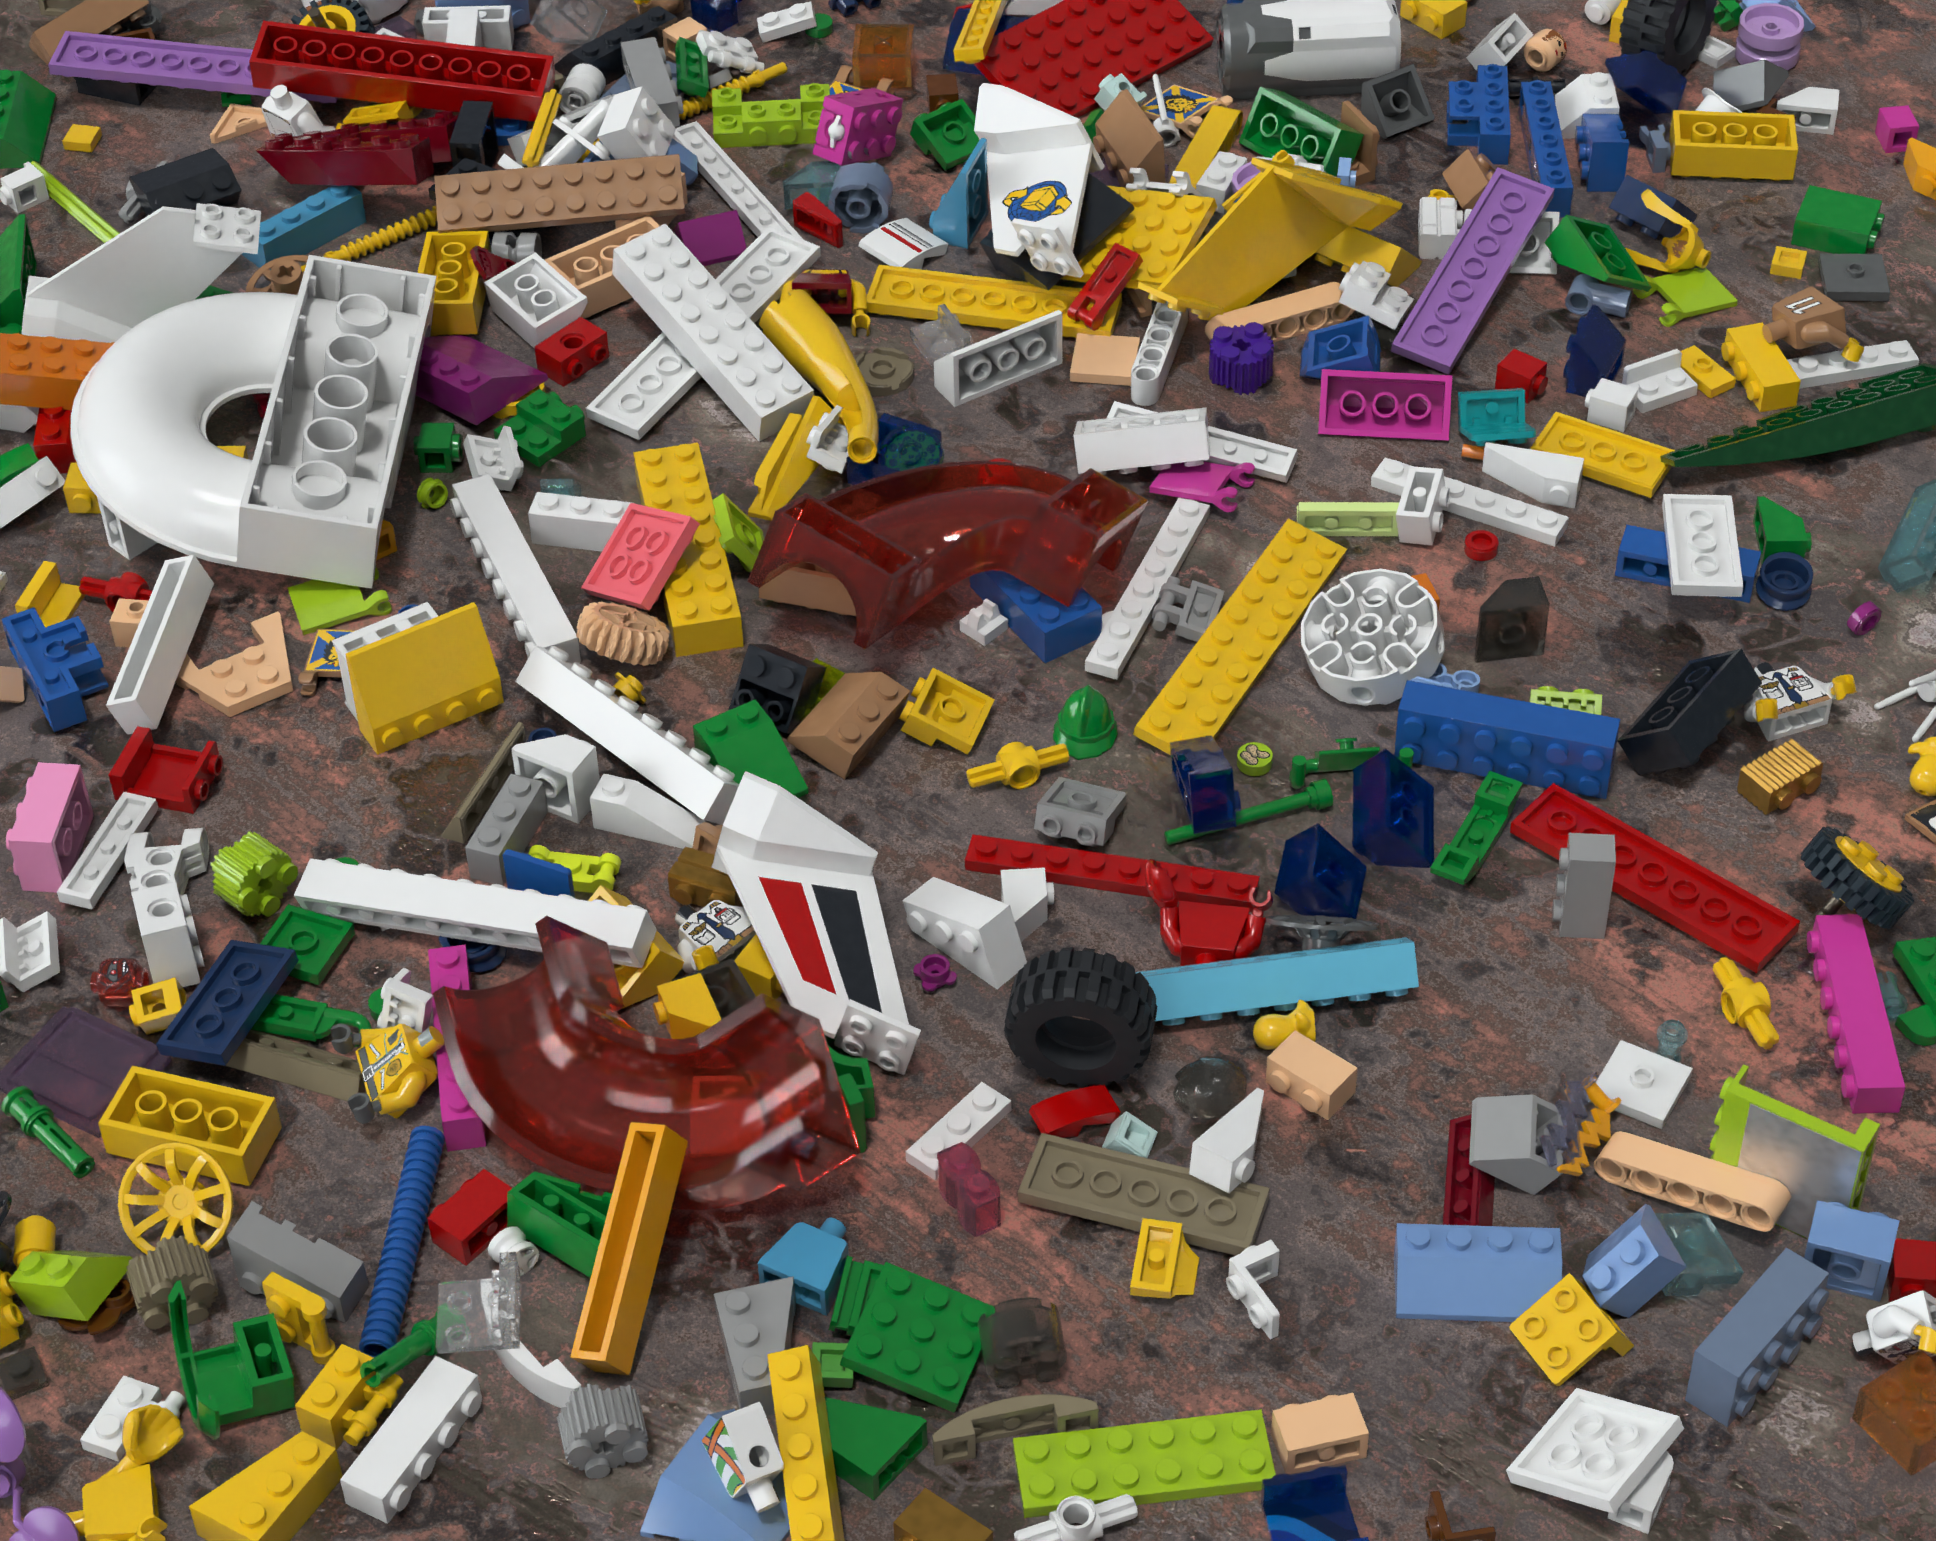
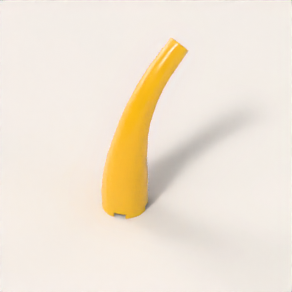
M801 289L788 291L790 297L784 299L779 304L773 300L768 305L760 318L759 326L763 329V334L805 380L826 397L833 407L836 405L843 407L840 417L848 433L847 449L849 457L859 464L871 462L875 458L878 448V417L869 388L849 345L837 325L806 291Z

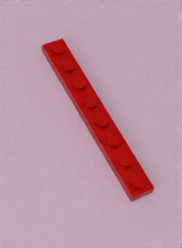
M972 834L965 857V870L1001 875V870L1045 868L1046 882L1151 897L1146 887L1147 859ZM1156 861L1160 863L1161 867L1168 870L1177 893L1178 901L1250 908L1249 912H1253L1249 892L1256 886L1258 894L1260 876Z

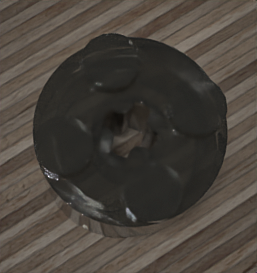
M1016 1298L995 1305V1313L987 1319L985 1313L980 1316L978 1330L985 1370L995 1380L997 1387L1008 1389L1017 1386L1020 1380L1036 1378L1039 1382H1052L1060 1377V1368L1067 1360V1352L1059 1310L1056 1305L1050 1302L1051 1308L1042 1306L1041 1299Z

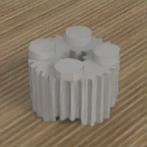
M589 1383L585 1388L578 1387V1391H571L570 1402L566 1403V1407L561 1408V1413L557 1416L565 1459L568 1460L569 1465L572 1464L573 1468L579 1467L581 1471L585 1469V1474L588 1478L600 1479L610 1473V1468H617L618 1465L625 1466V1462L635 1463L645 1459L648 1454V1435L639 1395L636 1393L635 1388L632 1389L631 1385L620 1386L614 1390L607 1388L602 1391L598 1385H591Z

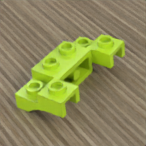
M811 83L809 85H800L801 99L742 102L741 88L732 89L726 87L712 90L714 141L720 148L816 143L815 139L821 111L824 109V97L830 95L829 84Z

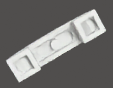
M489 1282L481 1285V1298L487 1331L491 1344L502 1364L531 1393L556 1407H566V1403L570 1402L571 1391H578V1387H582L581 1384L558 1359L543 1367L513 1334L515 1329L509 1304Z

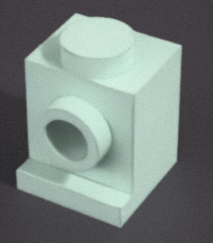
M1122 73L1116 77L1109 74L1098 85L1101 90L1094 100L1106 110L1122 90L1127 89L1139 106L1145 100L1147 94L1144 91L1140 93Z

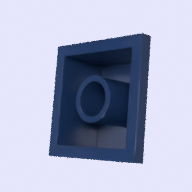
M1626 175L1609 206L1610 209L1618 214L1615 218L1616 220L1629 227H1632L1634 223L1642 226L1640 232L1655 240L1659 235L1669 238L1674 237L1682 230V225L1674 224L1668 218L1647 208L1641 197V194L1646 189L1651 190L1662 202L1690 222H1694L1698 216L1679 200L1629 175Z

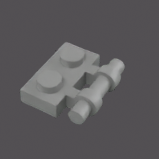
M1170 576L1167 582L1161 586L1159 592L1160 603L1155 605L1152 613V626L1157 631H1163L1167 624H1176L1177 627L1174 634L1198 642L1217 616L1225 591L1192 580L1190 588L1180 586L1179 578ZM1178 602V603L1183 604L1184 606H1183V609H1182V608L1173 606V604H1175V603Z

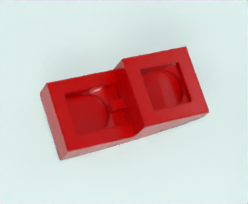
M1105 1085L1067 1091L1032 1105L1029 1109V1113L1041 1133L1061 1138L1078 1137L1083 1125L1113 1123L1121 1113Z

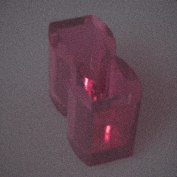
M963 1142L937 1152L939 1192L947 1204L957 1209V1216L962 1227L975 1237L1000 1227V1189L996 1180L988 1172L981 1169L977 1153Z

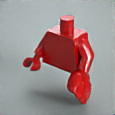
M1148 860L1145 873L1146 887L1148 893L1155 900L1154 902L1160 907V935L1170 953L1179 957L1180 966L1249 958L1259 949L1266 922L1263 914L1273 904L1270 890H1268L1267 899L1262 903L1255 902L1257 887L1254 886L1250 890L1249 899L1253 906L1252 914H1249L1250 908L1180 900L1178 903L1177 893L1168 870L1161 867L1160 863L1156 862V860Z

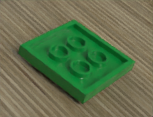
M885 1262L843 1353L840 1365L955 1413L999 1308Z

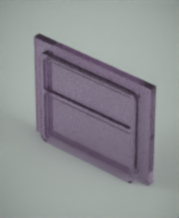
M63 1006L0 1071V1091L8 1094L19 1086H27L34 1093V1099L40 1105L48 1106L55 1118L100 1138L101 1132L98 1122L132 1065L162 1072L172 1059L171 1056L160 1055L156 1044L78 1008H66Z

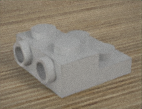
M1058 777L1037 803L1034 829L1054 838L1068 837L1076 839L1083 845L1103 846L1114 832L1115 819L1126 806L1127 793Z

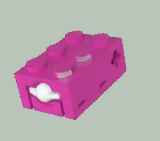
M877 88L825 96L823 102L824 109L821 111L815 139L816 144H814L812 154L841 166L891 156L896 145L895 135L897 126L902 118L901 108L903 99Z

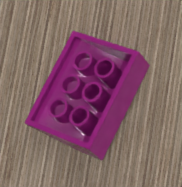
M466 335L425 337L415 395L478 425L506 407V405L547 381L548 376L546 373Z

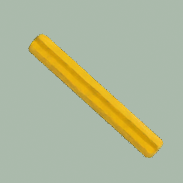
M556 89L546 92L522 157V163L527 165V168L539 166L553 126L552 122L555 120L562 100V95L558 94Z

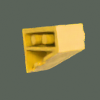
M301 1431L191 1504L189 1509L197 1535L207 1541H290L336 1487L343 1476L336 1448Z

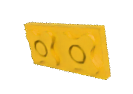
M1559 412L1553 414L1530 447L1532 450L1584 458L1583 476L1652 498L1672 467L1661 462L1660 456L1675 451Z

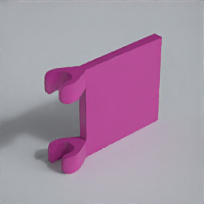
M1184 462L1173 463L1170 468L1161 470L1150 485V493L1209 502L1224 512H1233L1238 504L1228 501L1226 497L1235 498L1238 491L1234 487H1223L1229 478L1241 487L1248 488L1252 486L1255 479L1246 477L1243 472L1251 474L1255 470V466L1248 462L1234 467L1209 462L1192 467L1184 466Z

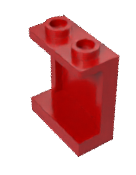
M137 726L108 774L114 799L118 800L123 792L156 799L158 808L194 814L201 801L207 798L209 787L215 776L220 775L223 767V758L219 755L216 741L209 740L202 752L160 745L153 742L150 728Z

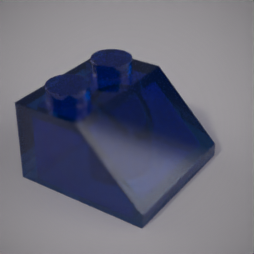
M1316 824L1286 840L1274 893L1299 915H1325L1328 917L1356 919L1367 866L1320 824Z

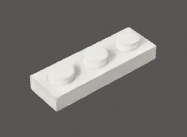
M981 1082L906 1150V1162L936 1181L1012 1111L1011 1100Z

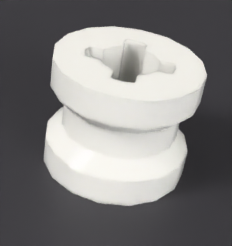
M512 1226L503 1229L493 1237L489 1243L488 1254L495 1262L501 1263V1269L508 1277L516 1278L526 1274L534 1267L538 1261L539 1250L534 1244L526 1241V1236L521 1229Z

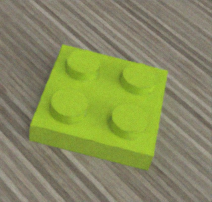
M722 493L712 500L716 513L713 518L721 533L719 542L728 554L734 553L739 558L740 563L747 572L753 571L759 577L758 564L767 551L763 531Z

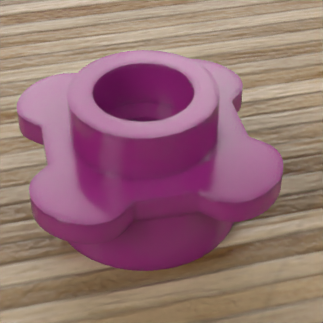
M940 954L925 956L913 968L914 975L920 977L922 988L925 991H934L945 984L952 985L957 980L956 973L950 970L949 960Z

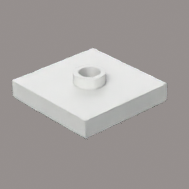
M1620 1040L1596 1084L1611 1100L1617 1097L1622 1100L1614 1111L1662 1129L1692 1076L1693 1068Z

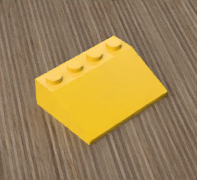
M474 602L345 654L359 729L377 755L504 703L500 675L478 607Z

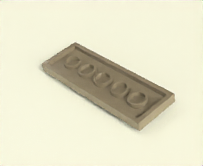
M1041 1133L1018 1190V1202L1138 1232L1141 1229L1142 1218L1182 1223V1230L1187 1244L1238 1255L1254 1244L1269 1200L1270 1188L1242 1182L1233 1191L1227 1193L1190 1175V1168Z

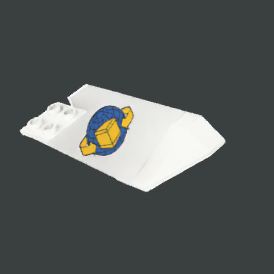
M983 83L979 87L974 131L979 140L981 138L987 139V173L993 243L996 253L1018 257L1026 249L1031 257L1030 261L1036 269L1081 278L1084 272L1073 254V248L1088 173L1101 171L1105 165L1080 119L1008 87Z

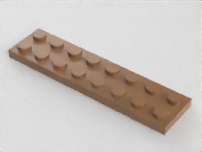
M679 154L434 176L438 233L456 231L494 232L637 219L645 216L659 217L685 214Z

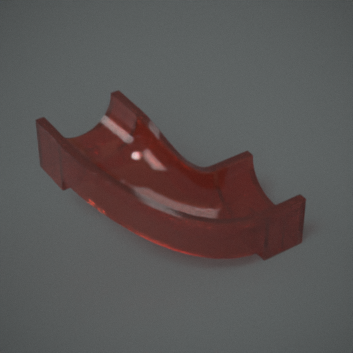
M966 461L922 466L873 478L827 495L819 500L804 493L778 509L774 513L747 582L760 588L800 562L812 563L826 569L837 577L847 589L853 601L857 618L856 635L853 643L866 649L934 597L954 584L980 572L996 570L1009 573L1069 607L1074 603L1079 590L1096 563L1112 572L1119 567L1149 500L1092 468L1076 479L1071 480L1061 474L1035 466L1010 462Z
M545 916L535 923L544 960L528 974L497 987L480 990H460L443 986L433 993L447 1055L457 1084L471 1108L487 1127L512 1149L535 1164L575 1182L603 1192L613 1193L631 1122L666 1125L688 1141L671 1209L708 1210L732 1207L759 1199L785 1185L800 1191L861 1153L820 1019L763 993L694 1037L666 1039L641 1034L626 1023L617 1013L618 1010L624 1007V1002L607 942L549 916Z

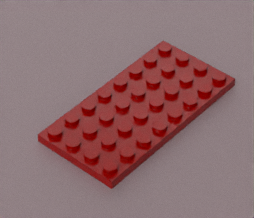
M1063 0L994 36L985 59L974 65L991 84L1008 87L1079 118L1100 106L1094 98L1101 90L1098 85L1109 74L1116 77L1122 73L1136 87L1153 78L1154 74L1159 75L1211 47L1214 38L1179 0Z

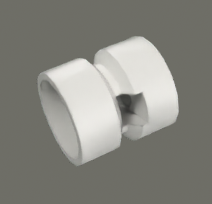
M582 63L571 69L558 93L562 95L560 108L563 112H571L600 98L606 86V81L598 68Z

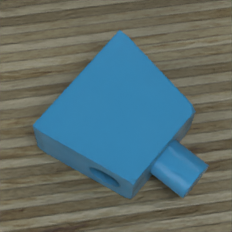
M831 1217L825 1220L820 1229L804 1222L796 1223L758 1261L759 1284L794 1276L796 1303L827 1316L837 1296L847 1255L849 1256L848 1243L842 1239L846 1234L844 1224Z

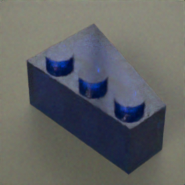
M1212 735L1170 742L1172 773L1193 833L1237 827L1236 812L1241 811V801L1238 790H1234L1233 768L1226 759L1223 749L1219 748Z

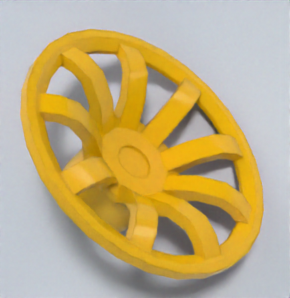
M179 1142L161 1144L139 1155L127 1169L118 1195V1210L124 1231L132 1243L146 1255L148 1254L147 1251H154L155 1247L149 1244L141 1235L163 1220H166L168 1223L160 1241L164 1237L170 1239L171 1236L175 1235L180 1225H183L184 1236L188 1244L199 1245L200 1249L204 1248L208 1253L226 1234L234 1207L230 1180L220 1163L202 1148ZM176 1152L187 1153L197 1157L186 1178H183L179 1172ZM165 1154V1166L170 1180L166 1181L160 1178L148 1168L146 1163L159 1155ZM206 1164L213 1170L220 1184L205 1188L198 1182L199 1175ZM137 1173L153 1187L160 1190L159 1194H130L131 1186ZM223 1194L224 1207L222 1218L206 1210L210 1197ZM129 1204L158 1205L159 1211L134 1226L130 1216ZM197 1218L217 1228L211 1238L202 1245L196 1236L194 1227Z

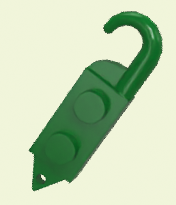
M275 994L251 1030L316 1041L331 1034V1028L337 1024L356 1027L359 1029V1033L360 1029L372 1028L369 1020L357 1012L328 1007L327 1003Z

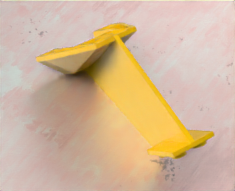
M1253 157L1251 164L1262 172L1260 177L1160 286L1139 282L1137 288L1148 292V299L1163 304H1166V301H1168V308L1184 313L1187 308H1191L1190 312L1197 314V318L1209 321L1216 315H1223V313L1247 307L1347 227L1351 226L1371 231L1398 212L1403 203L1381 194L1340 185L1342 179L1323 171Z

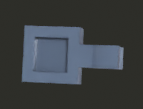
M1664 124L1658 125L1657 130L1648 131L1646 126H1640L1639 138L1646 145V157L1653 173L1665 172L1666 160H1669L1671 157L1670 143L1664 139Z

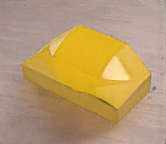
M1142 1218L1130 1284V1295L1171 1299L1175 1295L1194 1294L1199 1257L1186 1243L1182 1223Z

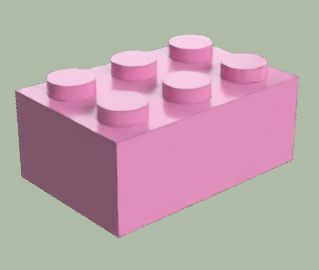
M38 762L33 777H29L27 780L26 795L23 802H20L17 806L16 821L13 829L10 828L6 835V847L11 851L14 859L13 871L19 877L23 891L57 893L78 860L94 816L81 765Z

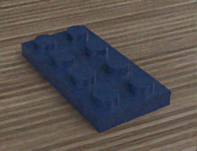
M230 940L156 1043L160 1055L226 1066L298 963L299 959L295 950Z

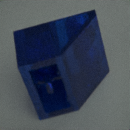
M1642 51L1632 55L1621 54L1618 57L1606 58L1605 65L1616 87L1655 114L1670 113L1673 110H1678L1688 79L1679 74L1675 67L1666 65L1658 59L1655 53L1650 51Z
M1592 305L1587 316H1581L1577 326L1576 335H1570L1566 347V353H1570V359L1567 360L1563 372V378L1567 379L1566 392L1586 397L1590 389H1595L1601 378L1614 381L1624 360L1626 339L1599 306Z

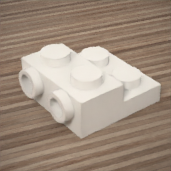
M1364 260L1361 264L1353 263L1349 273L1345 274L1339 286V290L1343 291L1339 300L1340 303L1366 316H1370V318L1396 330L1410 309L1414 298L1408 296V293L1399 287L1386 285L1391 274L1386 272L1381 265Z

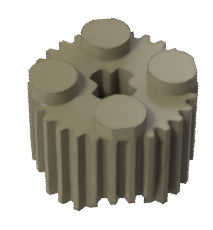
M171 1236L170 1239L164 1237L156 1243L157 1247H155L154 1251L149 1250L147 1255H141L140 1258L136 1256L134 1259L129 1260L126 1274L138 1314L142 1317L145 1326L150 1329H159L170 1323L168 1295L178 1280H181L186 1297L188 1324H199L208 1318L209 1312L207 1308H211V1303L216 1301L215 1297L218 1296L217 1291L219 1289L207 1251L204 1248L200 1249L199 1245L194 1246L193 1243L188 1244L183 1236L178 1238Z

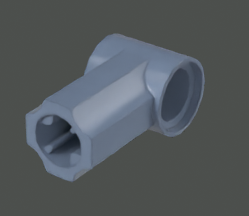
M1580 274L1573 279L1565 299V306L1576 315H1584L1590 311H1596L1626 318L1632 292L1627 289L1599 284L1596 278L1587 274Z

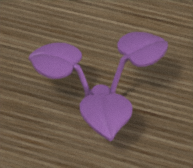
M0 1386V1498L13 1496V1524L19 1529L11 1536L9 1541H80L74 1522L65 1512L52 1506L34 1508L22 1521L21 1495L24 1490L19 1484L26 1475V1468L23 1461L18 1457L25 1446L26 1432L17 1407Z

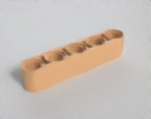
M1330 282L1226 312L1223 315H1216L1207 322L1205 334L1211 340L1213 339V331L1219 326L1233 328L1234 325L1237 327L1243 325L1245 327L1250 322H1256L1263 325L1264 333L1267 332L1268 336H1271L1273 343L1309 333L1310 331L1346 322L1353 317L1356 310L1339 302L1343 291L1339 290L1340 283Z
M1622 1131L1615 1132L1594 1161V1169L1597 1174L1609 1183L1762 1232L1770 1231L1775 1226L1791 1199L1790 1191L1778 1180Z

